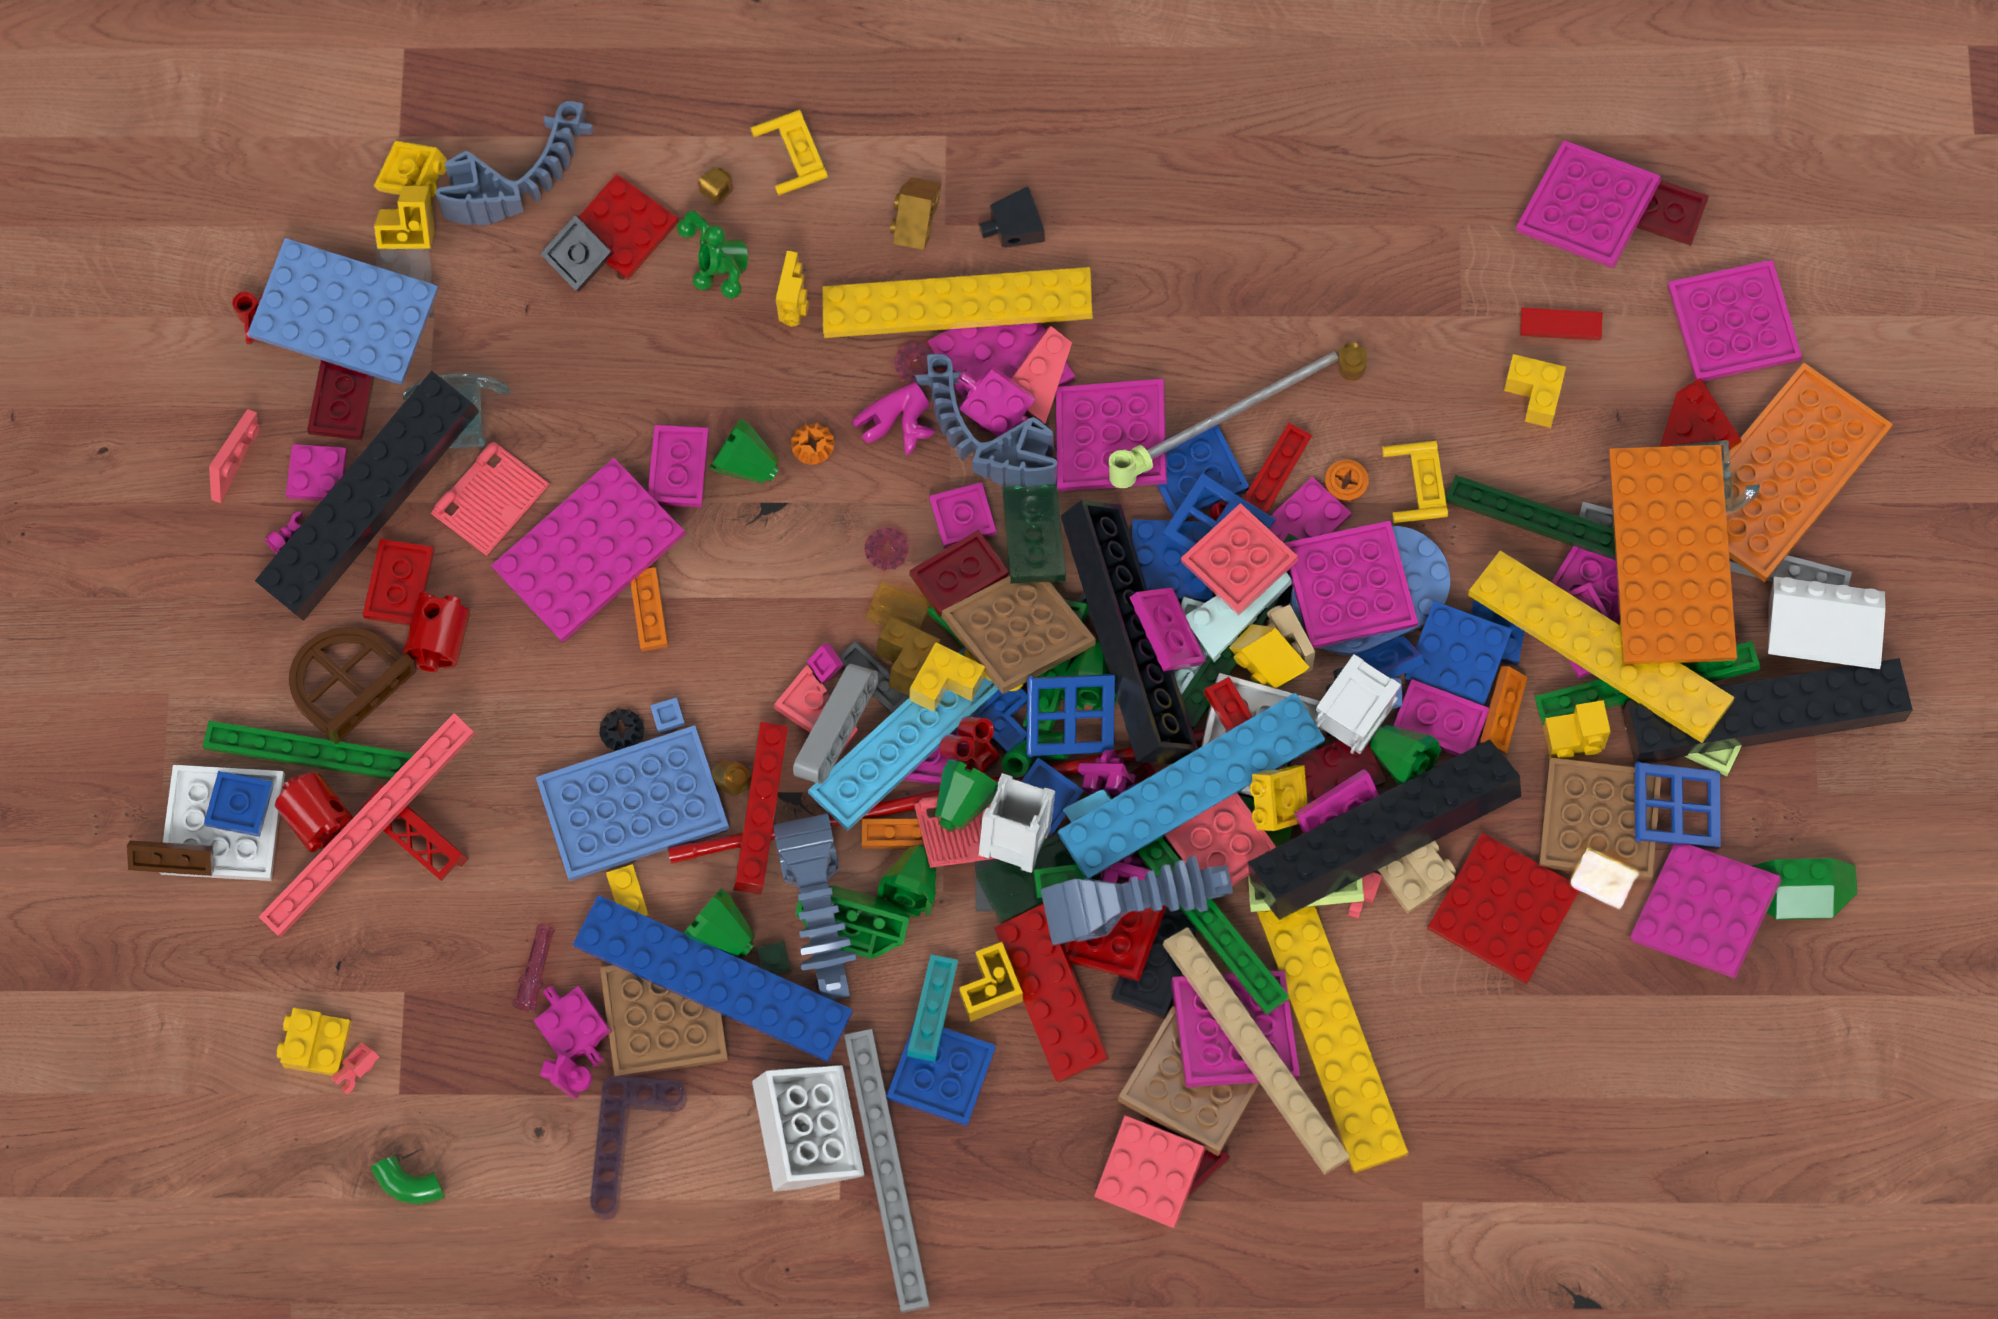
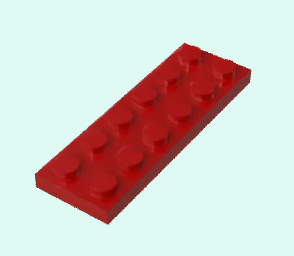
M1044 904L994 927L999 942L1003 943L1022 990L1023 1002L1055 1081L1060 1083L1109 1060L1063 944L1052 945Z

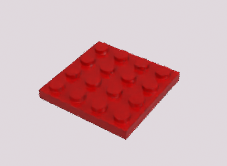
M1482 833L1427 929L1527 985L1582 887L1544 866H1539L1537 862Z

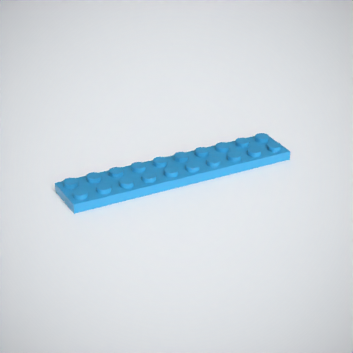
M1294 693L1058 830L1057 833L1085 879H1091L1250 786L1253 782L1252 774L1266 770H1277L1322 744L1325 738L1298 695Z

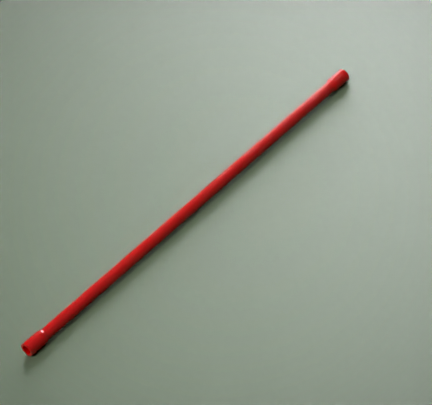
M1205 729L1193 732L1198 748L1201 747ZM1132 747L1115 750L1118 758H1123L1124 763L1136 760ZM1102 754L1049 766L1063 776L1079 773L1080 763L1096 764V758H1101ZM1001 776L993 777L991 779L998 783ZM1024 776L1013 777V779L1021 782ZM939 790L880 802L862 819H872L915 809L914 804L919 803V800H922V798L939 796ZM828 814L830 826H840V824L830 814ZM772 828L771 841H772V840H776V839H775V834H774V829H773V828ZM743 833L669 847L668 852L671 864L740 848Z

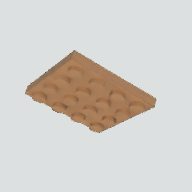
M1035 563L942 610L943 620L977 663L985 666L984 672L1002 694L1027 682L1029 676L1035 678L1086 651L1088 648L1095 646L1096 643L1095 637Z
M1550 757L1539 866L1549 869L1651 881L1653 878L1656 842H1636L1635 767ZM1646 776V795L1648 799L1659 800L1661 777ZM1647 806V829L1657 830L1659 809L1657 807Z
M614 965L600 967L607 1025L612 1031L609 1033L615 1079L728 1061L722 1014Z
M1172 1006L1120 1093L1118 1102L1184 1138L1205 1146L1206 1150L1219 1156L1260 1083L1185 1087L1175 1007Z

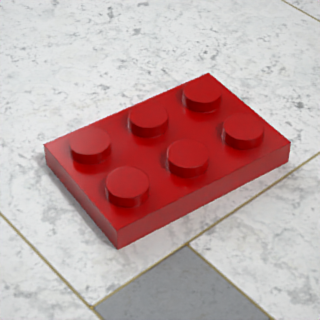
M385 539L379 540L363 610L364 619L410 626L419 593L426 592L435 552L433 547Z

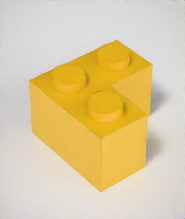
M403 186L398 199V209L379 210L374 225L377 249L431 248L435 235L430 186Z
M1513 354L1504 391L1530 397L1525 422L1551 428L1566 367Z
M935 643L910 687V701L932 712H935L946 690L972 701L985 679V666L939 643Z
M1604 700L1578 704L1575 706L1573 714L1546 718L1543 725L1549 757H1557L1559 759H1570L1574 757V754L1585 753V755L1600 753L1605 749L1611 732Z
M1002 942L975 952L976 962L983 979L959 987L960 998L970 1022L1023 1002L1022 990Z

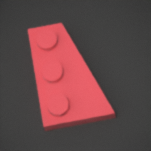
M1051 326L1048 327L1010 378L1035 396V401L1028 408L1027 412L1043 424H1046L1072 345L1071 341Z
M249 409L246 410L209 465L211 500L222 503L252 441L258 436L260 425H258L257 412Z
M806 665L775 702L774 709L810 733L830 696L827 693L828 690L822 683L818 682L813 675V671ZM856 726L853 732L851 733L847 743L845 744L841 754L858 734V729Z

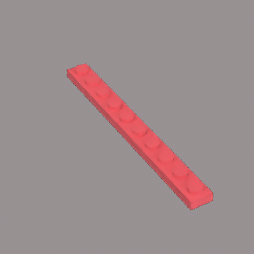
M454 713L270 904L259 918L277 936L282 937L476 733Z

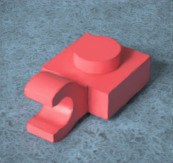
M1373 872L1362 878L1364 901L1351 902L1348 916L1359 919L1364 902L1373 904L1382 875Z
M360 1042L342 1062L344 1067L336 1072L331 1080L339 1085L342 1080L346 1079L345 1084L340 1089L348 1094L355 1087L356 1076L361 1078L365 1073L369 1072L379 1056L371 1048Z

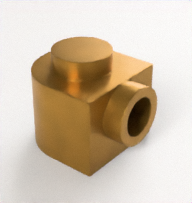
M713 167L709 173L706 172L700 177L698 191L718 205L733 190L730 180L731 176L723 168L719 167L716 169Z
M1352 342L1345 344L1344 348H1339L1338 368L1340 375L1349 381L1360 379L1366 370V347H1360L1359 343Z
M721 760L714 766L712 771L714 783L725 793L738 796L739 793L745 792L750 786L749 777L752 772L741 763Z

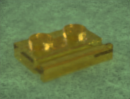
M880 582L870 609L866 614V620L885 627L889 619L893 617L920 630L931 605L925 597Z
M1586 847L1569 880V886L1620 909L1633 885L1635 877L1638 875V871Z

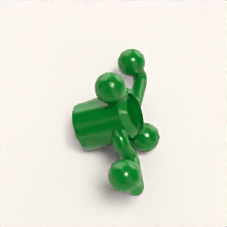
M694 210L688 211L685 217L678 222L677 232L683 238H691L696 234L697 227L701 230L700 249L698 252V262L701 269L692 278L694 287L701 291L708 290L713 285L712 275L729 274V278L721 284V293L727 299L737 298L742 291V286L739 282L740 274L745 272L748 263V252L745 243L741 239L725 240L726 234L722 227L718 225L710 226L698 212Z

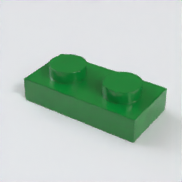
M1077 864L1033 870L1037 898H1042L1041 889L1073 879H1085Z

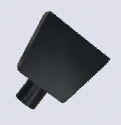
M1029 186L990 205L991 220L978 223L983 239L998 235L1001 246L1004 248L1045 242V230Z

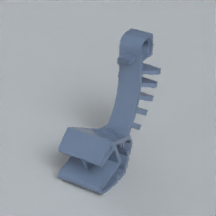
M566 101L558 107L555 118L544 116L545 127L552 128L548 143L536 164L518 181L506 179L467 150L445 162L451 186L441 187L436 190V196L444 219L466 225H473L474 223L476 225H489L491 222L496 223L504 220L507 215L511 217L524 212L521 196L527 192L536 203L540 201L541 194L536 184L539 183L549 192L553 189L550 174L560 181L563 178L562 167L566 169L570 167V156L574 157L575 155L573 135H591L594 131L592 124L584 123L586 114L583 103ZM567 116H576L572 120H565Z
M944 354L927 355L928 374L915 375V380L918 386L929 385V388H932L933 409L943 436L947 435L946 438L951 448L957 447L956 454L958 458L963 461L973 451L975 453L972 460L973 472L986 479L990 477L991 481L1002 487L1007 486L1008 489L1021 491L1023 488L1025 491H1041L1055 488L1057 486V461L1046 457V455H1054L1053 432L1042 422L1032 417L992 441L986 443L979 442L966 427L956 403L954 383H960L957 381V378L961 375V372L953 373L952 362L948 356ZM939 367L947 369L946 372L941 374L934 372Z
M828 813L773 824L784 883L795 885L801 893L798 894V898L803 903L804 912L799 913L800 920L806 919L807 928L800 930L799 933L800 938L808 936L810 938V943L800 947L801 954L813 953L812 957L801 962L802 971L816 968L821 996L830 1000L848 997L850 994L844 963L857 959L855 952L841 950V947L851 945L849 937H838L837 931L845 929L844 922H835L834 913L839 912L838 905L832 906L830 895H833L832 888H828L830 878L839 872Z
M1196 856L1188 857L1186 865L1184 860L1175 862L1173 874L1170 865L1162 866L1159 877L1155 876L1153 870L1146 872L1144 880H1138L1136 876L1131 877L1130 882L1123 884L1095 879H1073L1041 889L1052 945L1074 940L1081 942L1107 936L1118 921L1131 911L1140 912L1147 908L1160 911L1163 905H1166L1171 911L1179 910L1180 904L1185 911L1194 910L1196 907L1199 912L1208 910L1206 899L1233 893L1227 865L1200 870Z

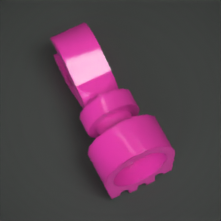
M302 511L294 513L287 526L279 529L280 533L272 531L264 538L267 545L276 554L301 526L296 524V522L303 517Z

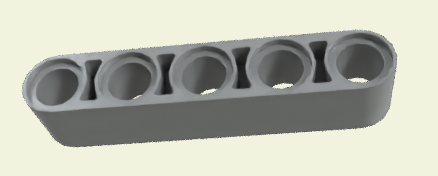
M849 664L846 667L794 762L793 773L795 777L818 784H823L826 781L877 687L879 676L876 670L854 664Z

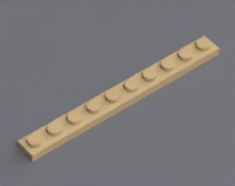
M1187 927L1164 940L1163 946L1323 1174L1325 1175L1347 1162L1350 1156Z

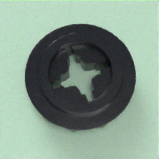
M617 708L615 711L607 713L603 721L600 722L599 734L602 742L609 749L617 751L639 744L644 734V726L639 715L630 709ZM619 720H621L624 727H629L624 732V739L621 738L618 731H614V729L618 728Z

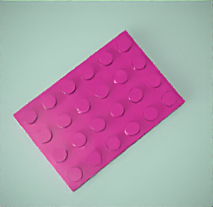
M613 458L491 566L555 636L564 643L643 571L649 568L683 538L686 533L624 467Z

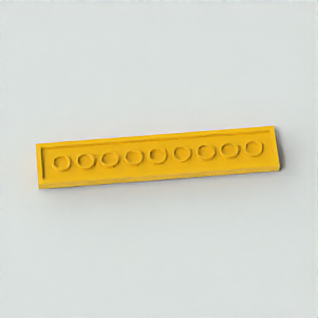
M1090 267L823 286L824 338L1093 319Z
M1499 551L1469 590L1468 596L1639 704H1643L1655 714L1701 743L1704 742L1733 703L1734 697L1681 663L1623 665L1620 625L1502 551Z
M1315 906L1304 907L1278 920L1272 910L1256 911L1277 970H1285L1289 1002L1343 1147L1350 1156L1348 1160L1353 1174L1407 1156L1406 1145Z

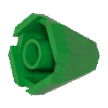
M741 418L709 466L710 469L718 474L759 484H764L766 480L772 482L780 469L776 466L778 458L753 427Z
M1096 640L1095 646L1078 654L1064 676L1109 674L1100 642ZM1102 686L1077 687L1076 709L1084 710V705L1093 706L1092 710H1102ZM1061 688V699L1065 701V688ZM1116 693L1114 697V707L1116 706L1117 702Z
M1390 725L1378 728L1370 740L1372 752L1398 785L1434 768L1442 750L1441 746L1438 745L1439 741L1429 734Z
M948 759L943 768L935 816L940 820L939 826L953 832L954 829H964L992 803L998 789V783L975 768L973 770L965 769L966 764Z
M924 845L910 847L882 876L878 886V898L884 899L885 897L911 917H920L921 912L924 911L925 916L931 915L935 902L936 867L930 868Z
M722 888L713 896L695 918L694 922L684 932L692 940L715 947L735 957H738L739 954L745 957L755 945L751 941L755 936L731 896Z

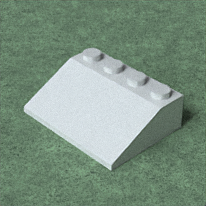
M1774 577L1768 602V654L1880 669L1885 621V591L1826 584L1818 581L1796 580L1789 577Z
M843 1065L765 1071L752 1081L773 1191L803 1189L864 1176Z

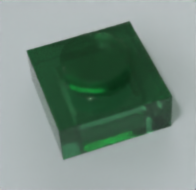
M784 941L757 947L761 969L773 974L791 971Z

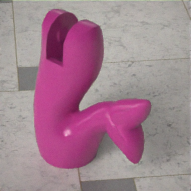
M915 381L878 399L852 420L855 428H859L871 420L874 421L876 426L861 436L866 443H872L882 438L890 430L899 414L903 411L902 429L906 456L913 452L918 439L929 438L936 432V430L920 425L917 422L918 417L930 405Z

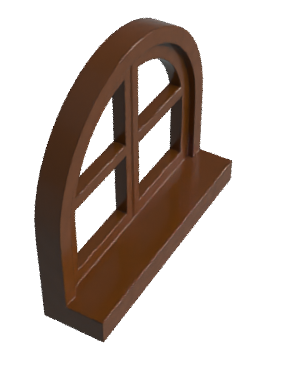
M341 627L324 631L311 638L301 647L291 664L289 687L293 701L302 715L332 742L337 744L414 675L416 669L414 660L405 653L402 656L384 639L373 632L355 627ZM342 643H354L365 646L342 668L322 652V650L330 646ZM372 650L387 662L390 667L364 689L347 672ZM314 658L333 676L308 697L304 689V675L309 663ZM339 680L357 697L331 720L313 703Z

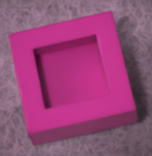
M829 643L821 645L807 661L821 683L829 682L844 665Z

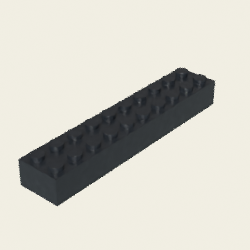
M431 370L256 578L255 582L304 621L480 411L471 401Z
M1080 500L1063 513L1061 519L1109 674L1115 675V693L1133 753L1137 762L1172 765L1198 750L1174 671H1163L1130 599L1136 592L1148 591L1122 507L1117 504Z
M1900 658L1881 661L1880 669L1852 665L1719 686L1720 689L1732 695L1734 700L1703 743L1635 700L1627 701L1623 710V716L1634 763L1636 761L1645 763L1688 756V754L1692 753L1702 754L1733 749L1735 746L1746 747L1903 722L1908 719L1913 708Z
M1489 739L1248 861L1250 882L1278 920L1520 798V775Z

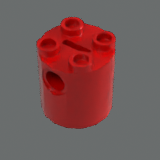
M427 592L419 593L403 649L404 654H408L417 662L416 666L419 669L435 673L438 672L439 668H454L457 665L470 617V610L460 605V598L446 595L443 599Z
M315 772L296 775L290 778L282 786L283 792L276 799L274 805L310 853L323 847L325 848L353 819L352 815L320 773Z

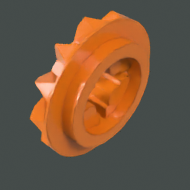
M818 422L816 424L805 423L803 427L796 429L795 434L791 438V449L799 461L810 465L819 464L831 456L834 450V437L827 427L821 426ZM809 435L814 440H820L816 443V452H814L810 445H805L809 442Z
M1346 459L1333 463L1325 475V485L1328 492L1336 497L1338 501L1347 500L1351 502L1356 498H1361L1362 494L1367 490L1369 483L1365 468L1353 460ZM1350 472L1351 482L1354 484H1348L1345 489H1342V481L1339 479H1345Z

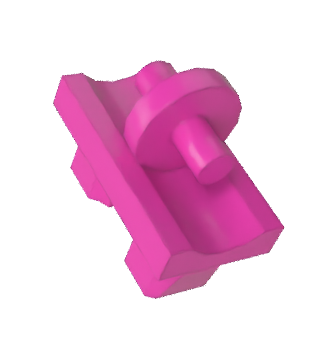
M1105 750L1101 758H1096V764L1080 763L1078 772L1084 776L1082 789L1088 794L1100 791L1102 783H1106L1105 790L1108 793L1119 795L1124 791L1126 783H1134L1136 775L1126 771L1123 765V758H1118L1114 750Z
M1132 854L1101 872V881L1117 883L1118 878L1130 882V878L1136 876L1138 880H1144L1146 872L1151 870L1141 868V858L1133 857Z
M558 1055L557 1061L545 1060L540 1075L544 1079H549L552 1085L559 1088L569 1097L576 1099L579 1097V1092L586 1090L592 1082V1075L588 1069L579 1067L568 1057Z

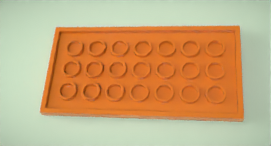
M1803 363L1740 438L1742 442L1732 447L1722 459L1729 558L1763 582H1766L1884 439L1893 424Z
M1721 445L1609 449L1623 665L1736 661L1737 652Z

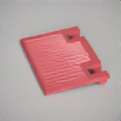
M492 442L477 456L476 462L451 490L446 491L434 505L431 515L485 556H488L547 489L550 483L496 442ZM495 454L501 461L493 469L487 462ZM451 502L459 507L452 516L444 511Z
M938 796L922 798V800H919V803L914 804L930 868L996 859L993 857L988 859L979 855L982 819L986 808L964 829H954L953 832H950L938 825L940 820L936 817L928 818L927 809L937 807Z

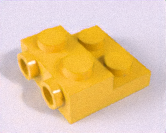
M395 141L374 187L380 192L400 195L403 186H430L432 198L436 194V182L439 176L446 172L445 162L447 158L438 148Z
M787 251L775 300L779 321L788 326H798L801 323L802 316H806L808 313L809 300H806L807 289H804L803 264L799 263L798 252Z
M1294 765L1280 770H1266L1252 774L1253 782L1250 785V793L1254 797L1255 810L1252 813V820L1256 824V829L1276 831L1299 824L1294 813L1307 805L1304 765Z
M293 1008L291 1015L286 1014L283 1030L287 1031L285 1042H279L277 1058L281 1059L280 1063L284 1068L333 1076L341 1070L352 1022L348 1019L324 1016L321 1012Z

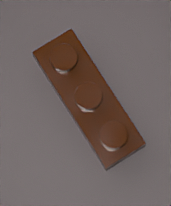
M129 840L127 844L128 870L212 876L214 872L213 846Z

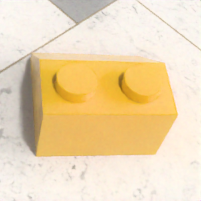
M1251 624L1229 647L1235 654V661L1251 672V679L1254 683L1275 689L1304 673L1309 668L1306 662L1275 627Z

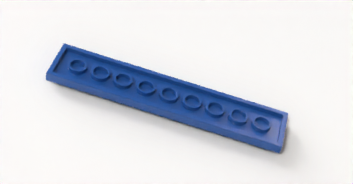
M599 895L573 943L574 948L828 1063L853 1014V1010L715 947L692 940L682 932Z

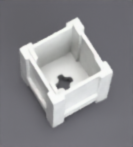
M1353 654L1316 707L1318 716L1314 722L1318 729L1325 730L1351 747L1350 753L1353 754L1356 751L1361 754L1396 704L1398 698L1395 696L1401 684L1392 678L1390 679Z
M1002 773L990 808H986L983 814L979 855L988 859L993 857L1020 866L1021 870L1032 873L1039 850L1051 829L1055 791L1048 788L1041 789L1014 780L1012 776Z

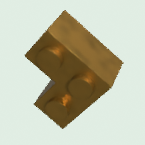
M910 176L906 185L902 184L900 193L896 194L894 209H897L898 213L897 218H893L890 234H894L893 244L925 250L930 239L933 215L938 208L942 183Z
M891 617L879 635L876 655L894 663L891 668L888 687L910 696L911 685L935 643L940 644L941 639Z

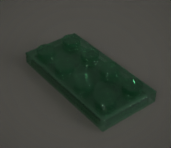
M1057 485L1002 487L1010 584L1066 581Z
M1058 834L1043 841L1033 870L1076 865V862ZM1001 860L977 871L975 874L1000 924L1043 904V899L1036 897L1033 871L1030 873L1021 870L1020 866ZM1099 873L1098 875L1092 877V879H1095V880H1096V879L1100 878V877H1101V873Z

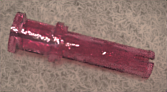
M537 925L525 974H522L518 979V983H520L516 999L512 1001L514 1007L524 1011L534 1012L537 1010L536 999L539 989H542L544 985L541 976L552 936L555 932V929L552 927L548 930L549 926Z

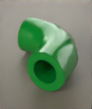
M1064 731L1038 735V744L1064 742ZM1026 738L1015 744L1005 754L1002 760V767L1008 775L1018 778L1027 773L1037 758L1045 762L1068 759L1070 754L1039 755L1029 758L1027 756Z
M397 1157L383 1159L371 1166L372 1174L382 1190L399 1202L422 1205L445 1198L435 1172L419 1177L411 1176L403 1170Z

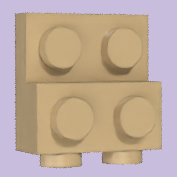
M1291 605L1285 607L1277 606L1267 612L1269 620L1266 622L1267 626L1275 627L1309 666L1307 671L1302 674L1313 670L1315 650Z
M1435 841L1376 870L1378 874L1382 875V880L1407 914L1451 886L1455 880L1453 874L1456 873L1454 866L1448 859L1442 860L1437 854L1439 847Z

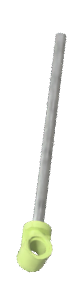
M1333 351L1148 450L1142 445H1138L1131 451L1118 450L1113 452L1109 457V480L1111 484L1118 488L1131 487L1135 483L1137 475L1153 468L1152 459L1339 360L1337 354Z

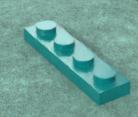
M930 955L907 1056L935 1062L958 960Z

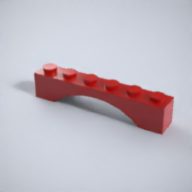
M760 722L734 891L761 895L763 890L788 726Z

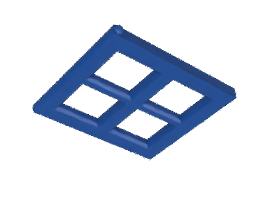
M1202 473L1162 533V536L1184 550L1189 551L1197 543L1178 532L1189 513L1212 527V530L1240 503L1269 530L1275 522V517L1266 514ZM1205 489L1228 503L1217 521L1194 507Z
M1115 675L1035 678L1029 676L1027 678V756L1032 758L1039 755L1100 753L1105 750H1114ZM1102 686V710L1076 711L1077 687ZM1065 688L1064 711L1039 712V689ZM1102 717L1101 741L1076 742V719ZM1064 719V742L1038 744L1039 720Z
M1636 761V842L1689 844L1695 847L1719 849L1721 847L1720 771L1647 764ZM1646 776L1671 778V801L1648 799L1646 795ZM1683 780L1707 782L1708 805L1683 802ZM1647 806L1671 809V832L1647 829ZM1683 810L1708 813V836L1683 833Z

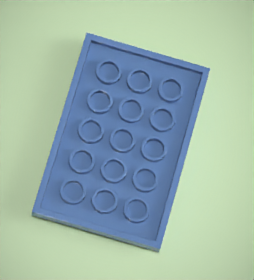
M285 238L248 331V336L403 385L436 298L438 286Z
M695 725L536 777L569 882L667 850L669 847L689 843L729 829Z

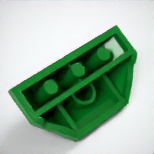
M1833 858L1774 859L1752 865L1755 868L1779 875L1781 878L1779 887L1766 912L1775 920L1833 919L1858 893L1856 866Z
M828 886V888H832L833 895H830L832 906L838 905L839 912L834 913L835 922H844L845 929L837 931L838 937H849L851 945L841 947V950L855 952L856 955L874 959L904 944L911 916L888 900L838 886ZM798 898L795 914L799 918V913L804 912L802 901H799ZM801 919V921L807 928L806 919Z

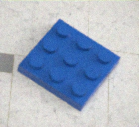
M1218 425L1167 451V484L1156 485L1172 518L1202 473L1236 495L1249 490V485ZM1205 489L1194 507L1203 511L1222 499Z
M1132 519V541L1148 591L1173 588L1179 602H1182L1184 597L1203 603L1211 600L1212 590L1181 562V557L1188 551L1162 536L1170 521ZM1184 521L1178 532L1197 543L1199 539H1202L1209 533L1212 527L1204 522Z
M1433 601L1416 647L1422 654L1425 664L1417 667L1411 673H1406L1405 679L1409 681L1413 679L1484 706L1512 629Z
M912 1026L888 1091L887 1100L968 1127L994 1056L996 1045L943 1027L935 1062L909 1057L907 1053L913 1031Z

